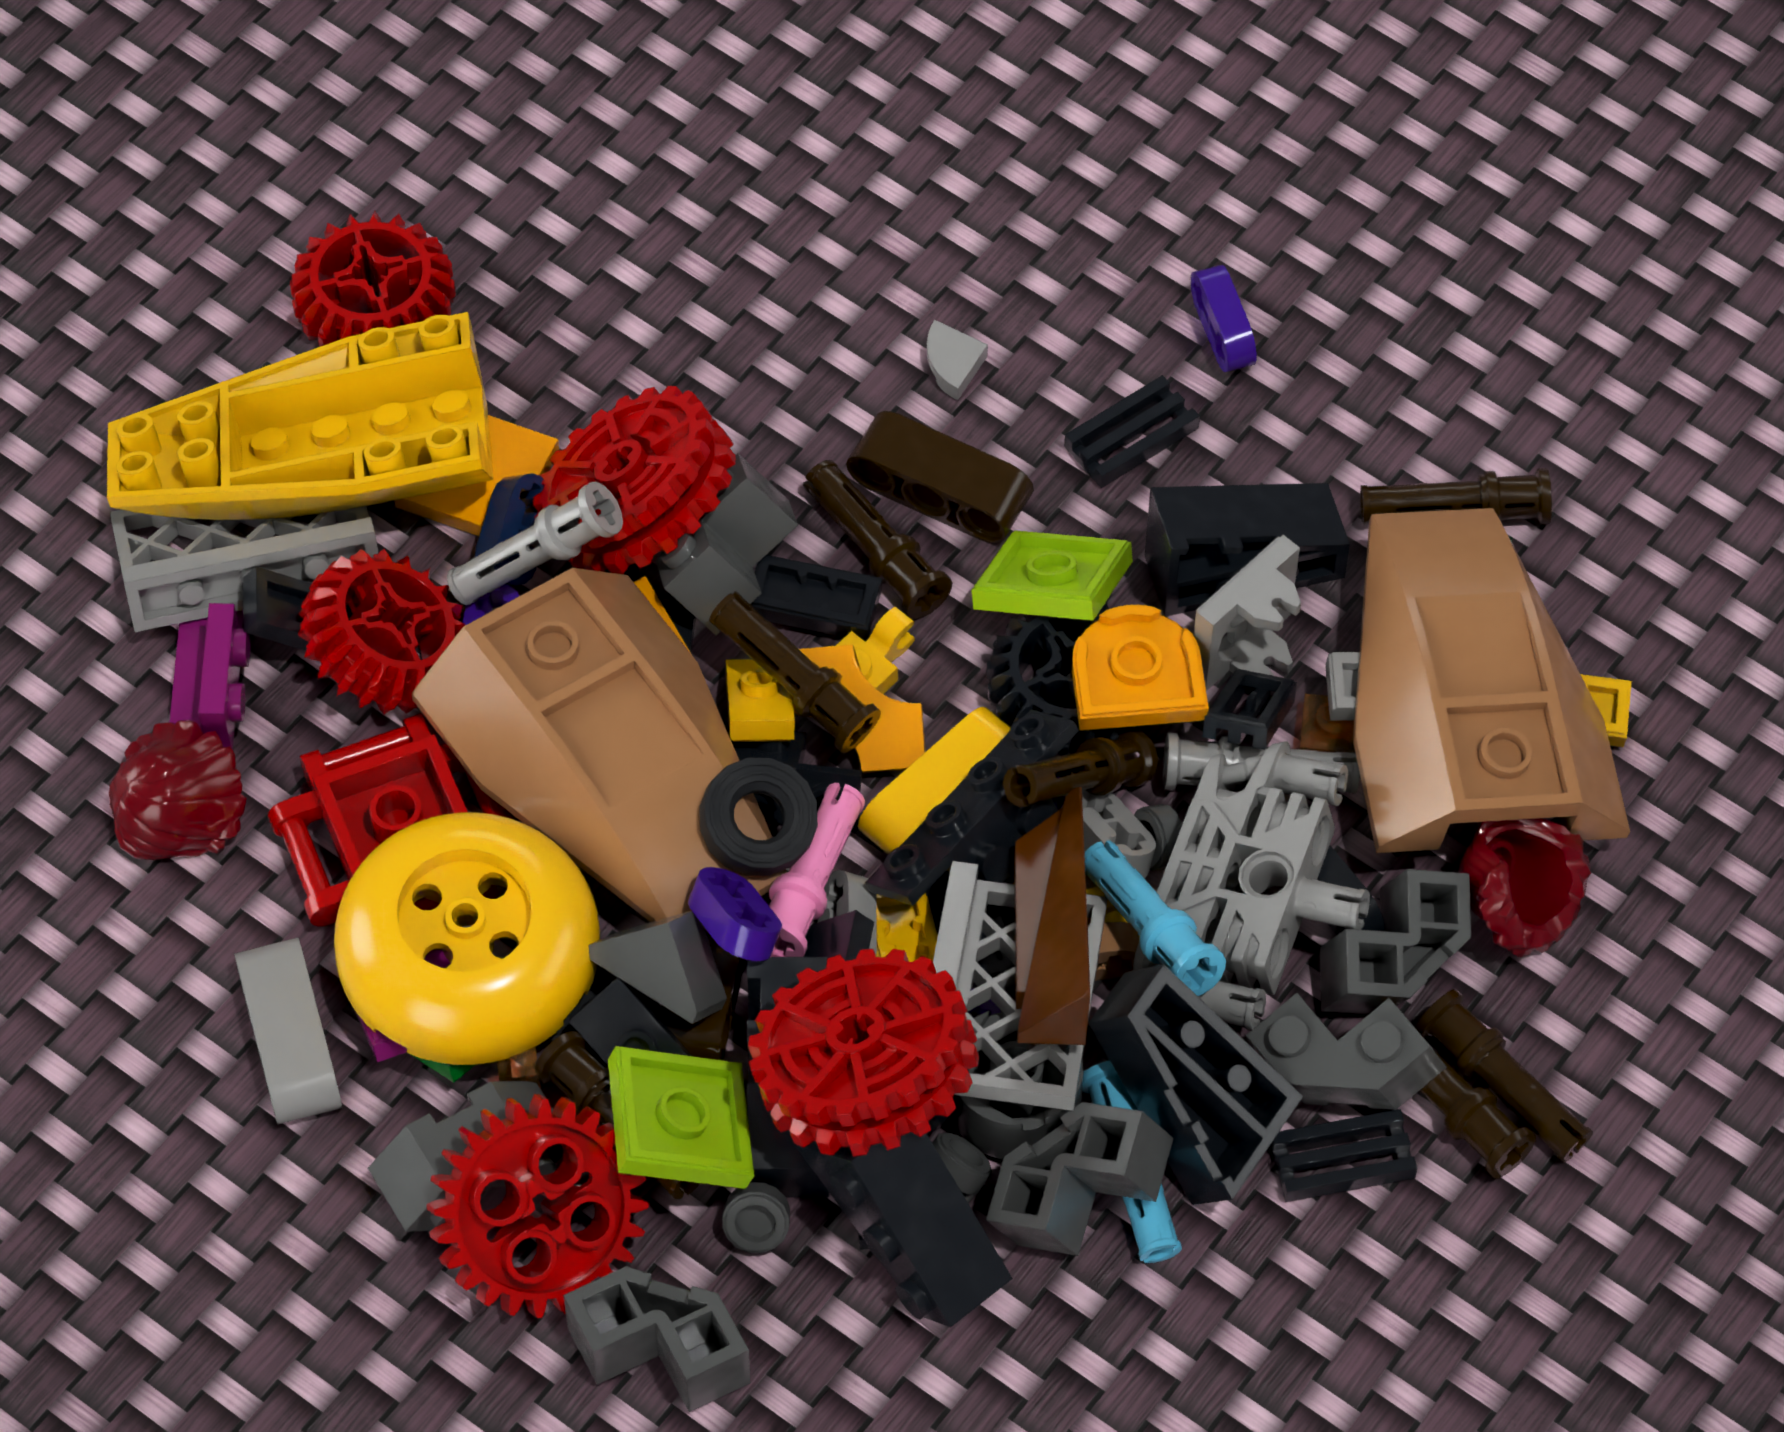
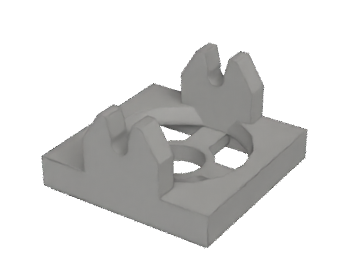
M1285 535L1278 536L1196 610L1194 637L1200 649L1206 691L1228 671L1234 673L1235 670L1242 669L1274 676L1268 666H1266L1268 664L1287 674L1292 670L1293 661L1287 643L1273 632L1282 629L1283 622L1291 614L1296 616L1300 612L1301 607L1295 587L1300 547Z

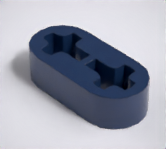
M530 473L505 477L496 484L477 542L475 557L534 525V516L539 512L533 506V497L544 489V486L541 484L544 479L541 476ZM533 545L529 546L531 550L535 549ZM516 553L515 555L507 558L506 560L496 564L494 566V569L497 570L500 567L519 558L520 554ZM537 567L524 573L519 578L506 583V585L517 586L526 584L532 579Z

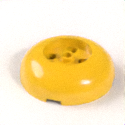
M478 812L444 814L416 822L396 832L377 846L360 864L344 891L337 912L334 934L336 966L344 992L364 1023L374 1032L378 1030L389 1039L406 1047L408 1054L421 1059L452 1065L492 1063L511 1058L536 1047L564 1026V1019L576 1007L582 996L588 994L593 983L598 964L590 960L589 945L600 940V927L595 901L587 881L568 854L550 838L524 823L495 814ZM491 885H500L507 888L505 894L497 899H489L482 895ZM423 897L440 903L432 910H421L414 905L418 899ZM501 937H509L518 943V946L505 958H498L492 954L494 941ZM434 949H442L445 957L451 964L447 968L438 967L424 960L426 954Z

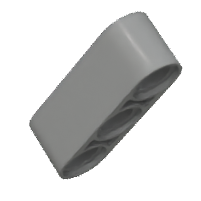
M299 938L234 953L277 1125L342 1108L335 1073Z

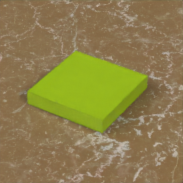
M1014 530L972 588L973 610L1094 621L1133 562L1131 542L1119 539Z
M615 1046L608 1058L618 1173L746 1189L754 1178L742 1063Z

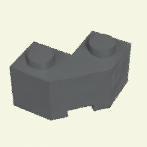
M739 453L736 454V464L727 469L728 473L732 476L729 487L720 490L716 495L721 502L715 511L704 513L699 519L702 526L694 534L685 533L678 539V547L668 554L662 551L656 561L664 589L715 635L720 630L709 622L715 607L728 594H733L734 591L742 595L749 604L762 593L753 567L798 526L789 500Z
M1407 869L1380 888V911L1384 919V931L1345 929L1320 947L1321 1011L1370 1014L1388 998L1396 1006L1411 998L1427 982V979L1471 938L1469 874Z
M1296 993L1246 1035L1267 1062L1303 1095L1301 1101L1309 1105L1330 1106V1103L1368 1105L1372 1109L1397 1110L1447 1068L1432 1047L1390 998L1337 1040L1300 995Z
M535 1081L489 1082L467 1093L471 1106L436 1123L429 1113L406 1125L368 1167V1170L405 1232L431 1231L436 1226L445 1223V1218L432 1214L426 1207L427 1203L444 1199L446 1191L430 1181L431 1176L438 1174L451 1175L454 1168L442 1156L441 1152L443 1149L462 1153L467 1147L458 1129L463 1126L479 1135L485 1130L480 1113L483 1109H487L500 1120L505 1119V1105L508 1098L518 1101L525 1109V1112L529 1113L533 1095L540 1094L544 1096ZM562 1144L552 1145L542 1153L539 1159L541 1175H547L556 1170L555 1163L564 1155ZM504 1180L490 1182L484 1188L481 1197L490 1187H506Z
M1081 1102L1074 1107V1111H1068L1060 1117L1063 1122L1062 1125L1032 1146L1025 1141L1005 1155L986 1221L1019 1246L1078 1256L1096 1192L1156 1202L1174 1138L1143 1111Z
M625 1266L564 1295L568 1331L597 1385L659 1356L686 1408L691 1412L751 1383L749 1349L718 1293L692 1286L689 1291L652 1280L651 1273Z

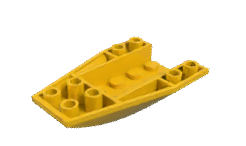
M468 312L450 316L435 315L421 322L392 327L390 329L385 327L373 328L363 334L337 340L108 423L107 500L110 508L136 513L209 520L285 518L353 509L493 480L488 407Z

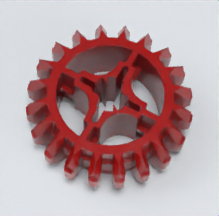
M376 211L373 212L369 222L358 223L350 214L346 222L347 227L340 229L327 223L326 230L324 231L325 239L309 237L308 245L306 246L307 253L297 254V260L294 265L296 273L292 274V280H290L291 295L294 298L292 300L293 312L295 317L298 318V322L302 323L303 332L307 335L308 340H318L319 347L349 336L363 334L377 327L390 329L392 327L421 322L435 315H451V304L454 303L453 298L456 296L455 282L451 279L453 277V269L448 255L443 254L442 245L437 237L427 238L426 231L421 223L406 228L405 221L402 220L400 214L396 215L389 223L382 222Z
M360 549L356 554L351 555L349 559L341 556L337 561L332 562L323 574L320 573L309 587L310 592L301 605L302 609L299 615L303 618V621L300 623L301 628L298 636L309 642L306 645L307 649L304 658L321 662L318 678L332 677L338 683L337 696L348 691L357 695L359 709L375 701L383 715L390 710H394L396 706L406 714L418 708L412 700L413 690L459 631L465 626L464 623L458 621L461 617L460 613L463 605L446 600L449 586H436L430 581L431 568L418 572L411 568L408 555L395 563L391 560L385 549L374 554L372 558L368 553ZM346 604H349L353 613L349 619L346 612ZM418 645L420 646L422 660H420L415 650Z

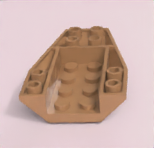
M1494 509L1371 514L1368 528L1353 744L1376 853L1438 850L1450 824L1535 818L1559 817L1561 825L1565 826L1572 834H1579L1583 841L1627 838L1630 828L1604 719Z
M571 568L465 625L412 692L414 703L484 793L521 822L540 831L554 841L568 854L575 864L649 922L692 911L688 905V900L699 871L705 867L726 869L742 876L753 885L761 896L769 892L773 881L777 877L787 873L785 869L770 876H746L725 867L709 852L700 832L699 806L709 783L726 766L740 760L698 662L628 575ZM754 793L742 797L734 808V820L738 829L745 836L754 840L772 838Z

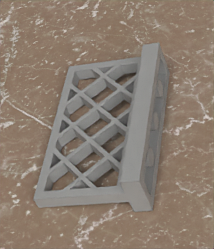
M363 506L315 514L317 516L307 526L291 521L293 517L216 520L212 525L206 526L195 522L194 520L196 519L164 517L126 510L111 511L110 517L134 632L207 618L209 603L235 604L236 611L243 610V577L256 566L313 583L318 574H323L329 565L337 561L341 556L349 559L351 555L356 554L362 549L372 558L374 554L378 553L372 519L369 517L367 507ZM240 522L255 527L246 538L230 534L229 532ZM150 526L159 528L148 539L127 532ZM178 535L194 540L183 551L167 546Z
M952 861L933 964L936 973L946 970L952 976L956 986L955 991L960 990L967 1009L965 1013L966 1018L971 1020L977 1041L973 1044L976 1046L977 1052L982 1050L997 1066V1068L985 1075L970 1073L973 1083L968 1093H955L954 1095L1074 1111L1084 1045L1034 1044L1035 1047L1012 1059L996 1042L1018 1030L1022 1009H1016L1015 1001L1005 992L1015 986V967L992 978L977 961L1000 950L1015 965V922L1001 929L986 913L988 904L1014 908V884L977 880L978 864ZM1086 894L1087 918H1091L1090 926H1088L1090 970L1089 1021L1108 899L1104 896ZM983 932L987 937L981 940ZM973 982H974L978 987H976V988H974V989L972 990V986H973ZM991 999L1006 1017L983 1029L968 1011ZM1069 1047V1053L1067 1055L1063 1050ZM1049 1059L1065 1076L1063 1086L1034 1082L1025 1071Z

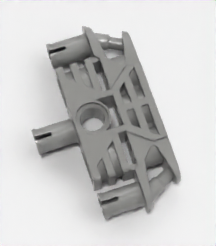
M1288 741L1272 744L1263 755L1246 758L1241 763L1227 765L1224 754L1215 755L1210 758L1204 769L1195 796L1192 798L1157 890L1159 897L1168 907L1187 913L1195 922L1197 927L1196 934L1204 943L1213 944L1218 947L1226 959V967L1221 979L1212 989L1198 997L1225 1023L1243 1027L1249 1031H1253L1260 1024V1020L1254 1018V1015L1263 1017L1266 993L1271 995L1276 993L1302 919L1306 918L1361 930L1364 926V920L1358 919V917L1367 918L1370 905V893L1366 889H1355L1317 880L1335 830L1329 804L1339 806L1342 802V794H1337V791L1342 793L1346 791L1348 768L1344 764H1333L1291 755ZM1248 781L1244 790L1240 792L1228 791L1229 784ZM1284 793L1291 795L1288 803H1286ZM1306 798L1313 799L1310 808H1308ZM1270 887H1284L1279 892L1271 895L1261 894ZM1139 940L1133 971L1161 965L1154 964L1144 956ZM1234 974L1239 985L1231 984ZM1258 979L1260 988L1253 989L1255 981Z

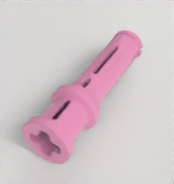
M839 783L830 784L826 788L824 798L817 811L818 827L809 849L790 868L789 872L777 877L769 889V897L771 899L769 907L782 923L770 957H804L808 942L805 937L813 920L819 919L827 907L824 888L858 815L865 806L863 795L850 785L845 784L839 800L836 799L840 790Z

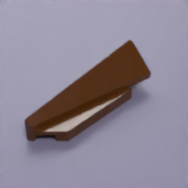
M1076 787L1065 797L1063 808L1015 841L1016 1009H1022L1018 1025L1017 1043L1086 1045L1090 1004V970L1082 787Z

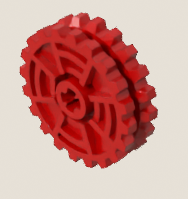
M668 386L659 394L655 387L643 390L639 398L632 400L629 395H626L617 400L616 406L608 412H605L603 409L592 415L590 425L585 429L576 428L568 436L570 440L569 445L565 449L555 451L549 459L553 464L552 469L540 475L544 479L541 483L544 489L533 497V506L538 512L548 505L562 506L578 497L579 490L584 485L590 482H598L604 485L619 504L623 518L622 529L612 537L604 538L598 536L582 545L581 552L568 561L574 568H585L586 570L601 572L608 569L611 573L624 574L631 564L636 563L639 568L651 564L656 553L664 551L668 554L678 547V539L685 533L694 534L702 526L699 519L704 513L715 511L721 502L716 496L717 493L729 487L732 476L728 473L727 469L736 464V455L730 449L734 444L724 429L719 426L716 420L712 419L709 410L702 401L690 390L682 394L677 386ZM600 509L595 510L597 515L601 514Z
M863 949L859 951L854 960L845 961L840 954L827 958L825 969L816 972L806 968L797 974L799 983L792 989L780 987L772 995L776 1006L772 1010H760L755 1019L760 1033L749 1036L748 1048L752 1058H754L749 1061V1065L755 1082L759 1083L767 1112L771 1111L772 1121L781 1133L790 1130L793 1142L803 1148L815 1141L821 1154L833 1156L841 1147H850L853 1156L867 1155L871 1145L882 1143L887 1151L900 1147L901 1136L910 1132L921 1137L931 1131L928 1122L935 1115L948 1117L956 1109L953 1100L954 1094L968 1093L973 1083L968 1069L978 1066L979 1055L976 1046L973 1044L977 1041L971 1020L966 1018L965 1013L967 1009L960 990L955 991L956 986L952 976L946 970L936 973L933 961L924 956L909 962L905 950L892 949L886 957H876L874 949Z

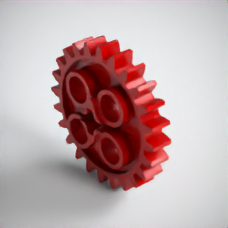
M534 1094L530 1103L529 1113H526L518 1101L508 1098L505 1105V1119L500 1120L487 1109H483L480 1113L485 1130L478 1135L470 1129L461 1126L458 1131L462 1140L467 1145L464 1151L460 1153L454 1150L443 1149L441 1152L446 1161L453 1165L454 1168L451 1175L438 1174L431 1176L430 1181L446 1191L444 1199L427 1203L426 1209L436 1216L445 1218V1223L436 1226L429 1232V1235L437 1243H452L438 1259L448 1269L463 1266L458 1272L455 1282L466 1291L479 1284L476 1299L489 1307L501 1295V1309L509 1315L515 1316L525 1299L528 1312L536 1318H543L547 1300L551 1299L555 1307L566 1314L565 1294L591 1283L597 1277L601 1278L612 1273L613 1271L609 1264L614 1258L630 1263L634 1260L633 1255L622 1246L625 1237L635 1238L644 1236L645 1231L630 1221L631 1213L648 1209L649 1203L631 1194L630 1190L645 1182L646 1176L618 1173L616 1146H614V1125L608 1122L597 1129L600 1113L586 1106L576 1116L575 1102L561 1096L551 1113L548 1099L540 1094ZM562 1144L564 1155L560 1167L553 1173L541 1175L539 1159L542 1153L552 1145ZM582 1173H589V1179L581 1186H573L580 1179ZM504 1180L506 1194L503 1201L496 1208L482 1210L480 1200L484 1188L490 1182ZM537 1194H542L546 1197L541 1202V1208L544 1213L540 1217L535 1218L530 1215L536 1209L532 1199ZM593 1202L595 1214L591 1224L584 1230L572 1232L570 1223L574 1210L580 1204ZM495 1226L502 1227L494 1239H487V1233ZM529 1237L536 1238L537 1253L534 1259L525 1266L514 1267L512 1256L515 1247L524 1239Z

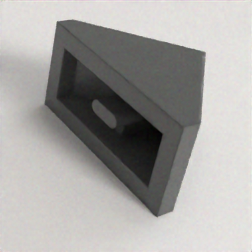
M692 911L625 929L589 945V958L591 961L692 1024L722 1010L726 1002L727 996L705 928Z

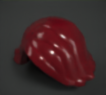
M190 719L179 720L176 724L173 722L155 724L152 733L141 735L136 741L130 743L124 752L126 761L120 764L119 770L116 772L109 788L110 807L114 817L115 834L120 848L133 858L144 860L198 857L206 852L218 854L223 851L226 840L234 838L241 829L240 818L244 814L247 800L241 794L243 788L242 774L236 768L235 753L230 746L223 747L216 731L203 734L198 723Z
M1542 818L1486 821L1478 824L1474 838L1471 840L1461 860L1459 872L1469 874L1470 909L1484 920L1486 928L1493 932V943L1508 949L1510 953L1518 957H1525L1533 950L1540 953L1547 951L1554 941L1558 942L1564 936L1566 930L1572 926L1581 909L1580 901L1585 897L1587 880L1591 874L1589 858L1583 853L1584 841L1579 834H1572L1565 826Z

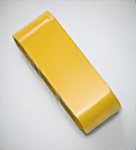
M982 706L969 713L870 801L859 819V831L887 855L900 847L922 824L928 813L936 805L942 803L968 776L970 769L977 762L983 760L1009 733L1011 727L987 707Z

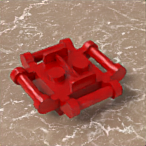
M421 713L403 719L402 727L324 754H320L319 750L316 749L299 755L300 763L311 791L279 802L269 810L267 817L275 835L283 837L306 893L307 899L304 902V908L312 925L327 926L336 922L338 908L351 877L367 856L384 840L416 822L444 814L468 812L452 776L453 772L466 773L483 813L513 819L509 811L478 787L446 744L439 745L435 734L431 735ZM322 818L326 823L348 877L347 881L333 886L329 883L307 829L311 822ZM491 885L482 894L489 899L499 898L495 885ZM426 898L417 900L414 903L421 910H432L440 904Z

